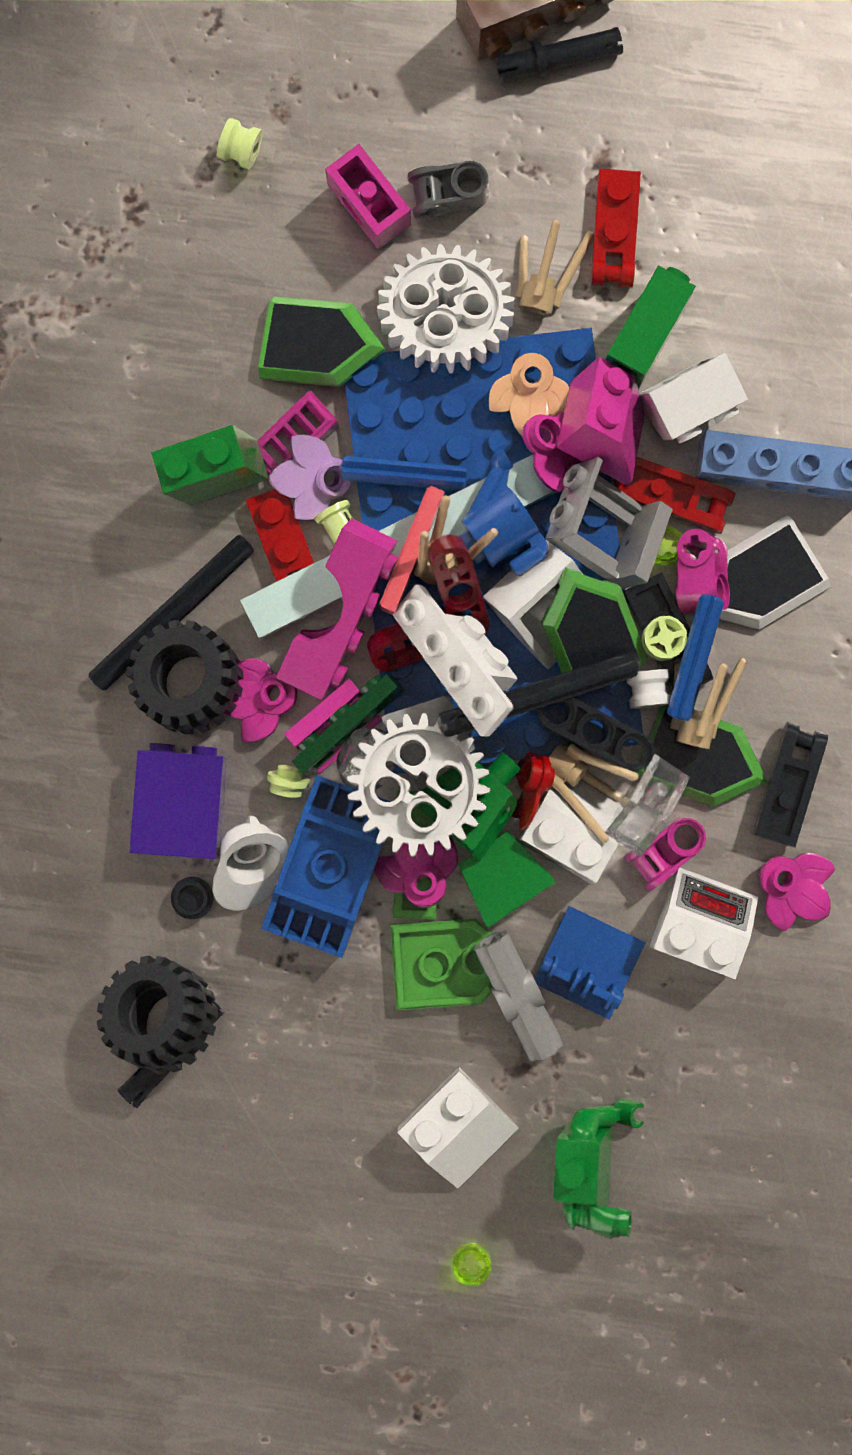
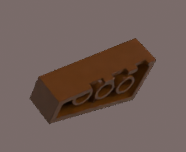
M457 0L456 19L477 60L480 61L488 56L491 59H495L497 55L502 56L512 48V44L524 38L531 41L541 37L549 30V26L563 19L565 22H571L579 18L586 12L587 7L601 1L602 4H607L614 0Z

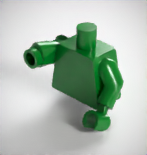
M621 1098L617 1100L614 1106L604 1105L578 1110L573 1114L572 1120L569 1121L558 1136L553 1199L556 1202H562V1212L565 1221L572 1230L576 1226L586 1228L611 1240L614 1237L630 1236L632 1211L608 1207L612 1129L616 1123L632 1128L642 1127L644 1121L633 1118L635 1110L643 1108L644 1104Z

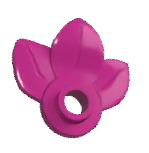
M564 413L555 417L538 414L525 422L522 431L523 440L528 450L533 453V467L537 477L547 488L559 493L564 488L563 480L567 471L572 465L582 461L557 448Z
M249 658L237 663V666L243 670L244 678L238 681V684L243 688L241 697L234 696L232 702L237 707L233 713L227 709L224 714L242 719L241 739L245 743L260 741L274 733L278 726L280 715L289 712L297 700L296 687L277 679L278 673H274L266 662L256 658ZM278 686L280 696L275 701H272L270 699V691Z
M449 838L450 850L447 851L438 841L434 843L432 856H429L424 845H418L417 852L412 857L409 852V844L403 843L398 852L394 853L395 855L378 857L374 872L381 885L388 891L405 893L408 900L416 906L431 907L439 903L446 893V879L453 873L458 864L457 848L453 839ZM423 878L430 879L432 881L431 888L427 891L418 890L417 883Z
M808 852L802 853L794 859L785 856H776L769 859L762 866L759 874L760 885L767 894L765 913L769 921L777 928L787 931L797 915L813 921L827 918L830 914L831 902L828 892L822 884L835 871L834 865L825 857ZM786 871V881L783 885H779L777 881L778 875Z

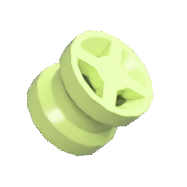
M229 118L219 139L217 158L224 161L229 159L239 162L240 167L250 170L256 161L261 147L263 130L257 127L250 129L242 127L239 120Z
M660 616L652 620L643 630L641 642L646 654L651 659L669 661L679 655L685 648L687 631L678 619L670 616Z

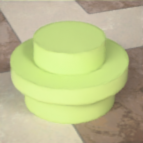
M278 765L277 770L269 771L267 775V781L270 782L269 791L279 796L300 798L303 796L304 789L309 787L310 779L303 776L295 766Z

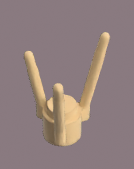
M558 220L552 222L539 274H531L530 281H528V237L526 235L520 237L519 279L515 298L520 299L519 308L543 316H550L553 308H560L563 294L594 237L593 232L588 231L585 234L557 288H554L555 280L548 277L557 242L560 222Z
M443 496L441 499L430 541L427 531H423L420 534L418 562L414 574L431 585H436L428 559V549L435 539L442 536L450 503L449 496ZM492 528L468 550L472 560L498 535L497 529ZM453 553L446 555V564L449 570L457 568L453 559Z
M745 658L738 660L717 706L716 703L728 668L725 663L720 664L704 711L693 710L689 721L672 718L670 728L678 730L676 741L706 749L710 748L712 738L715 739L719 722L747 661ZM676 663L674 665L673 688L679 671L680 663Z
M561 743L549 757L551 767L555 770L552 787L564 797L598 838L606 843L609 841V836L569 790L566 784L569 783L575 787L583 779L614 800L621 801L622 794L587 771L588 765L584 762L632 781L638 779V774L587 753L573 743L569 747Z

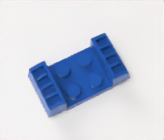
M316 775L261 928L262 930L337 957H343L383 843L380 845L376 843L380 832L378 828L367 833L363 831V827L369 820L368 816L354 817L353 812L362 806V802L351 801L348 799V795L358 789ZM377 797L379 800L383 802H391L383 798Z

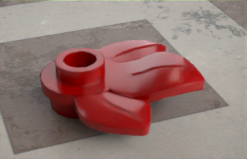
M528 752L525 758L517 763L521 770L517 773L516 778L519 789L522 792L517 801L518 805L511 816L520 819V830H524L532 823L538 810L540 797L544 792H548L551 789L555 777V770L551 767L549 757L537 756L533 752Z

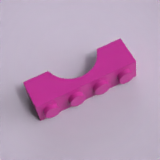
M352 518L343 526L325 565L337 580L342 592L343 609L340 620L324 629H302L291 642L277 674V679L320 700H323L331 688L336 690L341 686L348 671V668L342 665L346 654L349 652L354 655L365 633V631L359 629L364 615L370 618L373 615L382 594L375 592L380 579H389L399 558L392 554L398 540Z

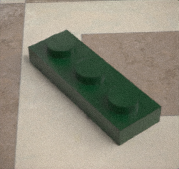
M386 674L381 678L379 675H376L360 689L359 692L362 697L351 707L345 704L328 719L331 726L320 736L317 733L310 735L298 746L297 750L300 754L292 763L302 774L313 775L394 701L405 688L394 676Z

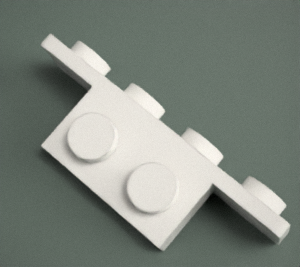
M414 585L399 604L393 616L480 736L489 737L513 709L512 703L503 691H508L518 678L507 665L509 662L504 653L493 647L484 635L485 628L478 620L467 615L463 617L444 614L424 586Z

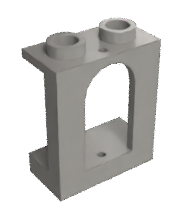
M599 457L572 465L564 477V488L559 502L550 515L551 524L545 539L607 581L618 584L621 589L648 583L673 509L662 501L642 506L598 475L603 462ZM588 501H591L627 526L616 560L577 534Z

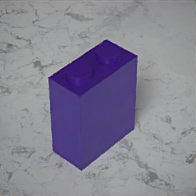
M149 743V751H137L129 853L204 859L220 858L227 758L217 756L218 748L192 746L191 754L175 753V745Z

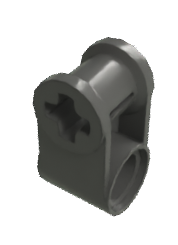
M464 161L442 166H424L411 170L407 174L408 182L413 184L416 206L413 208V216L418 219H432L449 213L475 210L482 207L489 197L488 173L482 164L476 161ZM469 178L476 179L481 183L480 188L472 193L464 192L459 188L460 184ZM427 187H430L431 198L427 197Z

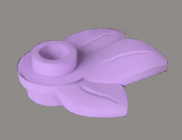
M295 435L290 440L293 459L278 465L271 473L269 482L279 493L287 497L296 498L294 502V517L296 519L311 520L327 509L331 500L342 497L348 491L351 481L342 479V460L331 456L329 448L324 441L309 435ZM330 470L334 474V482L327 486L324 482V475Z

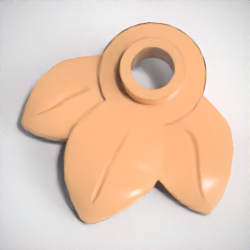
M526 353L515 360L509 374L497 379L492 385L489 393V410L492 412H506L510 410L514 427L522 435L523 426L531 417L538 414L555 417L564 413L570 388L566 382L553 376V368L547 358L538 353ZM529 367H537L540 371L539 379L533 383L527 382L525 371Z

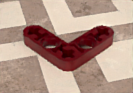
M450 534L435 539L428 549V559L443 604L441 610L444 614L463 616L462 611L469 609L472 617L478 620L485 628V635L490 628V620L469 551L460 537ZM453 553V559L457 568L449 570L445 556ZM459 583H468L470 585L468 590L461 595L451 596L448 594L450 589ZM399 623L375 632L367 642V650L372 664L380 671H394L425 659L411 640V645L406 646L405 640L409 639ZM392 647V651L384 653L383 649Z

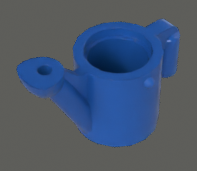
M499 445L491 459V471L467 515L461 520L466 531L458 535V537L464 541L469 550L492 528L497 529L498 535L473 559L476 564L486 559L491 567L527 543L530 544L531 547L509 562L511 570L517 576H520L545 559L549 547L528 511L515 493L507 486L509 472L514 466Z

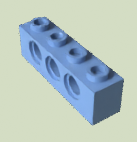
M706 430L699 440L695 477L716 484L852 501V448Z

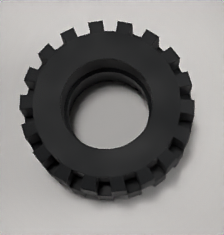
M179 620L169 621V629L158 625L152 628L155 634L153 637L148 638L144 635L138 641L143 647L139 652L132 650L129 657L135 662L134 667H127L126 676L133 680V683L127 686L129 693L137 698L134 701L135 705L139 710L146 713L147 717L170 731L176 732L178 730L183 734H193L194 729L204 733L210 731V723L214 722L219 726L226 721L222 716L226 709L233 713L237 705L232 702L234 696L241 697L243 688L238 684V680L244 679L243 670L237 666V663L240 662L237 654L213 630L205 625L201 627L195 621L187 620L186 624L183 625ZM187 657H201L205 665V675L201 686L195 693L186 698L171 699L167 692V678L173 666Z
M143 956L140 958V963L131 960L125 964V971L123 973L117 970L111 976L114 982L110 987L105 985L101 993L105 995L104 1003H98L97 1012L102 1014V1019L97 1021V1027L99 1031L105 1033L101 1039L105 1046L111 1048L112 1054L146 1071L166 1074L167 1070L173 1073L182 1070L183 1062L188 1065L194 1063L197 1060L195 1054L198 1050L205 1052L209 1046L205 1040L208 1035L214 1036L216 1026L212 1025L211 1021L214 1018H218V1012L216 1007L210 1005L216 999L213 991L207 989L208 983L203 978L182 965L162 956H157L156 959L151 956ZM167 996L168 1010L166 1017L157 1029L148 1034V1015L153 1006L160 999Z

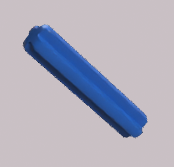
M345 456L341 463V477L346 481L425 488L432 486L437 489L460 491L466 487L467 469L464 466Z
M702 594L699 597L667 709V714L670 717L689 721L692 717L724 606V601L719 597Z

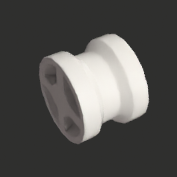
M668 669L638 672L636 677L627 679V684L632 687L633 694L629 699L630 709L669 705L671 694L666 689V682L669 680Z

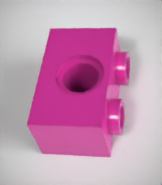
M357 144L325 169L327 185L378 250L411 225V209L360 144Z

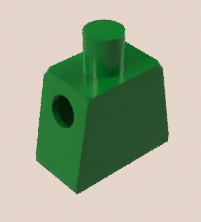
M503 752L487 768L489 775L478 780V784L490 788V792L486 795H478L476 800L486 806L485 811L472 810L471 815L478 822L477 827L463 824L461 828L466 836L464 841L458 839L454 834L451 835L455 841L478 861L485 856L518 805L513 793L505 786L521 769ZM479 763L475 764L476 769H485ZM450 768L437 778L436 781L441 789L453 791L461 785L462 778L457 770ZM428 787L421 790V792L430 796L445 809L451 808L452 804L450 801L433 792ZM418 805L434 822L436 821L437 813L431 805Z
M509 831L495 839L480 861L471 855L458 864L481 918L488 928L555 883L553 877Z

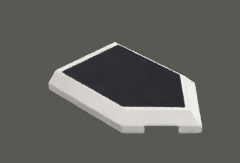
M788 515L728 550L730 602L728 608L722 610L720 620L760 630L831 587L829 578L796 524Z

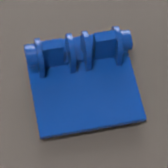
M568 906L534 979L538 986L610 1020L614 1009H618L624 994L622 992L646 942Z

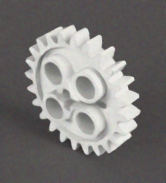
M439 244L437 255H431L423 247L421 259L419 260L407 254L406 268L395 263L393 265V277L385 276L383 278L384 290H379L378 320H381V334L388 335L389 348L400 346V358L402 360L411 354L415 355L416 368L420 367L425 360L430 361L431 372L434 373L440 363L446 364L449 373H453L455 363L461 362L466 370H470L471 358L473 357L483 364L486 363V350L497 354L499 352V340L507 341L509 327L513 326L514 313L512 311H514V297L510 296V282H502L503 270L491 271L490 258L484 259L480 263L476 262L477 251L474 249L466 257L461 256L460 245L455 246L452 254H446L443 245ZM453 281V282H456V283H458V284L448 285V284H445V282ZM412 302H421V303H424V304H422V305H411V304H409V303H412ZM477 311V312H480V313H482V314H480V315H471V314H469V312ZM445 332L448 335L436 336L433 333Z
M426 713L422 714L419 725H413L409 715L404 714L403 727L397 728L389 719L387 720L388 734L384 736L379 731L373 729L371 733L376 743L373 746L362 742L359 744L360 749L366 755L365 759H351V764L360 769V774L347 776V781L358 785L359 790L350 793L348 799L362 802V806L353 812L354 817L368 816L369 820L363 827V831L367 833L378 828L380 832L376 843L380 845L390 837L393 839L392 851L394 853H397L402 844L405 843L409 844V852L412 857L415 856L418 845H424L429 856H432L434 843L438 841L448 851L451 849L449 836L454 834L462 841L466 839L465 833L461 828L463 824L477 827L478 822L471 815L472 810L479 812L486 810V806L476 800L478 795H486L490 792V788L478 784L479 779L489 775V770L476 769L475 764L484 757L483 752L474 754L468 752L474 742L472 737L462 742L457 739L458 735L444 737L439 729L438 722H436L434 727L428 726ZM410 743L421 745L426 753L424 761L417 766L405 764L400 757L402 749ZM388 761H392L415 779H418L422 774L427 776L426 786L450 801L452 804L451 808L445 809L421 791L415 796L409 793L411 784L387 769L385 764ZM445 768L457 770L462 778L461 785L453 791L441 789L436 781V777L441 770ZM392 779L400 785L401 792L395 801L383 802L376 797L375 789L380 781ZM428 804L435 809L437 819L433 825L421 828L412 821L411 813L417 805Z

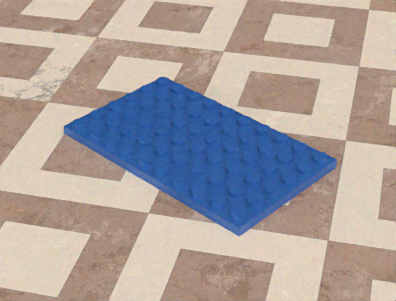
M592 328L508 337L507 341L499 340V352L497 354L486 350V363L483 364L473 357L471 358L470 370H466L461 362L455 363L453 373L448 372L445 363H440L434 373L431 372L430 361L425 360L420 367L416 368L415 355L413 354L402 360L400 358V350L383 352L376 359H370L352 374L353 377L345 383L353 456L464 466L467 469L466 487L487 478L492 469L491 459L493 453L499 445L512 464L533 455L526 447L523 436L514 427L510 410L506 412H492L489 410L491 387L497 379L511 372V367L518 357L526 353H538L547 358L552 365L553 376L566 382L570 388L571 381L596 360ZM532 366L525 371V379L529 383L536 382L540 377V371L537 367ZM599 471L598 475L611 483V477ZM357 482L361 522L380 531L418 512L427 488ZM440 489L445 491L444 496H450L458 492V490ZM562 491L556 492L525 508L544 539L551 524L550 515L558 504ZM588 501L577 534L616 560L620 548L616 518L591 501ZM527 543L493 567L490 566L486 559L479 564L472 560L482 596L511 571L509 562L531 547L530 544ZM565 553L575 562L583 575L601 581L606 580ZM413 572L403 599L414 585H422L438 606L442 608L443 604L437 585L424 582L420 577L415 576ZM381 579L375 592L383 596L389 579ZM459 583L453 586L448 594L451 596L461 595L468 590L470 585L468 583ZM483 598L490 620V628L485 636L493 647L504 653L509 662L507 665L518 678L509 690L562 674L557 662L551 668H545L505 626ZM379 601L373 613L375 632L398 623L393 615L381 611ZM469 609L462 611L463 616L472 617ZM409 639L405 640L406 646L411 645ZM392 647L383 649L384 653L392 651ZM426 660L394 671L386 672L379 670L381 678L386 674L394 676L405 688L384 709V715L446 695L450 698L454 708L459 707ZM627 680L574 697L643 733L640 709H630L629 699L633 694L632 687L627 684ZM561 702L547 705L544 709L546 719L553 724L565 722L568 715L565 705ZM536 709L504 719L489 737L480 736L477 730L468 734L469 737L474 739L473 744L476 748L471 754L483 752L484 757L478 762L479 764L492 763L502 752L512 760L524 759L528 752H533L537 756H550L561 743L568 747L571 744L540 727L536 720ZM588 721L583 727V736L589 743L600 744L605 738V729L597 721ZM629 740L626 741L622 747L636 746L640 744L636 741ZM390 761L393 773H406L398 765Z

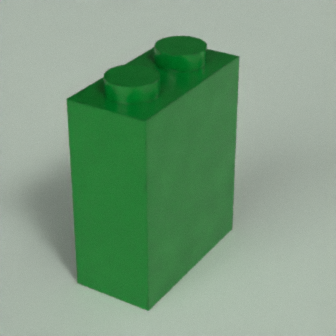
M659 265L657 266L605 359L635 376L638 391L683 314L696 287L689 282L690 278L684 272L674 267H668L666 270Z
M233 424L151 452L163 494L191 506L269 480L258 440Z

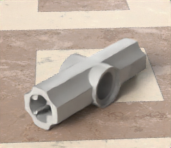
M506 930L484 937L473 947L493 985L491 990L508 1023H512L530 1061L543 1060L552 1056L563 1046V1043L551 1017H549L544 1007L546 1002L529 969H525Z

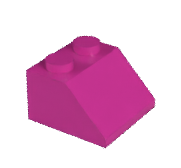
M600 356L571 381L557 444L558 449L582 462L599 457L603 460L599 471L625 485H629L633 479L645 418L635 376Z

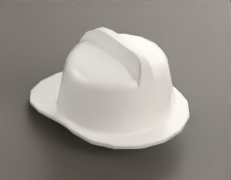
M248 816L245 823L229 830L221 841L220 861L213 879L212 892L216 902L224 908L234 911L251 909L264 902L274 891L289 850L286 839L279 834L273 833L265 825L260 824L254 816Z

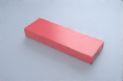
M432 486L427 488L380 601L381 611L390 615L396 613L418 562L420 534L423 531H427L430 534L445 491Z

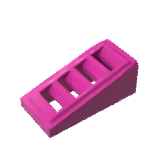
M308 391L258 439L265 467L270 475L278 466V463L269 455L265 448L271 444L285 459L283 462L293 459L292 453L277 438L282 433L289 440H291L292 436L298 435L291 428L293 423L297 422L309 436L317 437L322 441L339 427L337 419L312 391ZM308 410L321 422L317 429L304 416Z

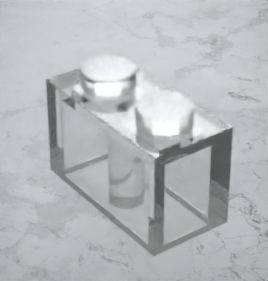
M654 754L649 765L641 770L638 774V779L629 786L605 834L616 840L622 847L628 848L641 857L667 825L690 777Z

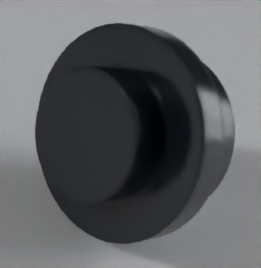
M187 877L180 880L174 886L171 893L173 909L178 915L186 919H198L205 916L212 908L214 902L211 886L199 877Z

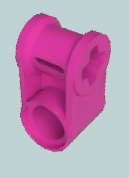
M701 529L688 530L680 537L676 549L678 564L676 598L678 607L683 614L695 613L699 597L702 594H708L721 598L724 601L722 610H726L730 602L727 546L719 538L710 536L709 533Z
M686 817L677 818L655 835L653 834L643 840L623 858L627 863L632 862L647 881L645 887L648 891H651L679 870V867L702 850L706 842V832L703 826L694 819ZM681 825H690L696 832L695 843L687 849L679 848L674 842L675 830ZM645 855H648L657 867V871L646 860Z

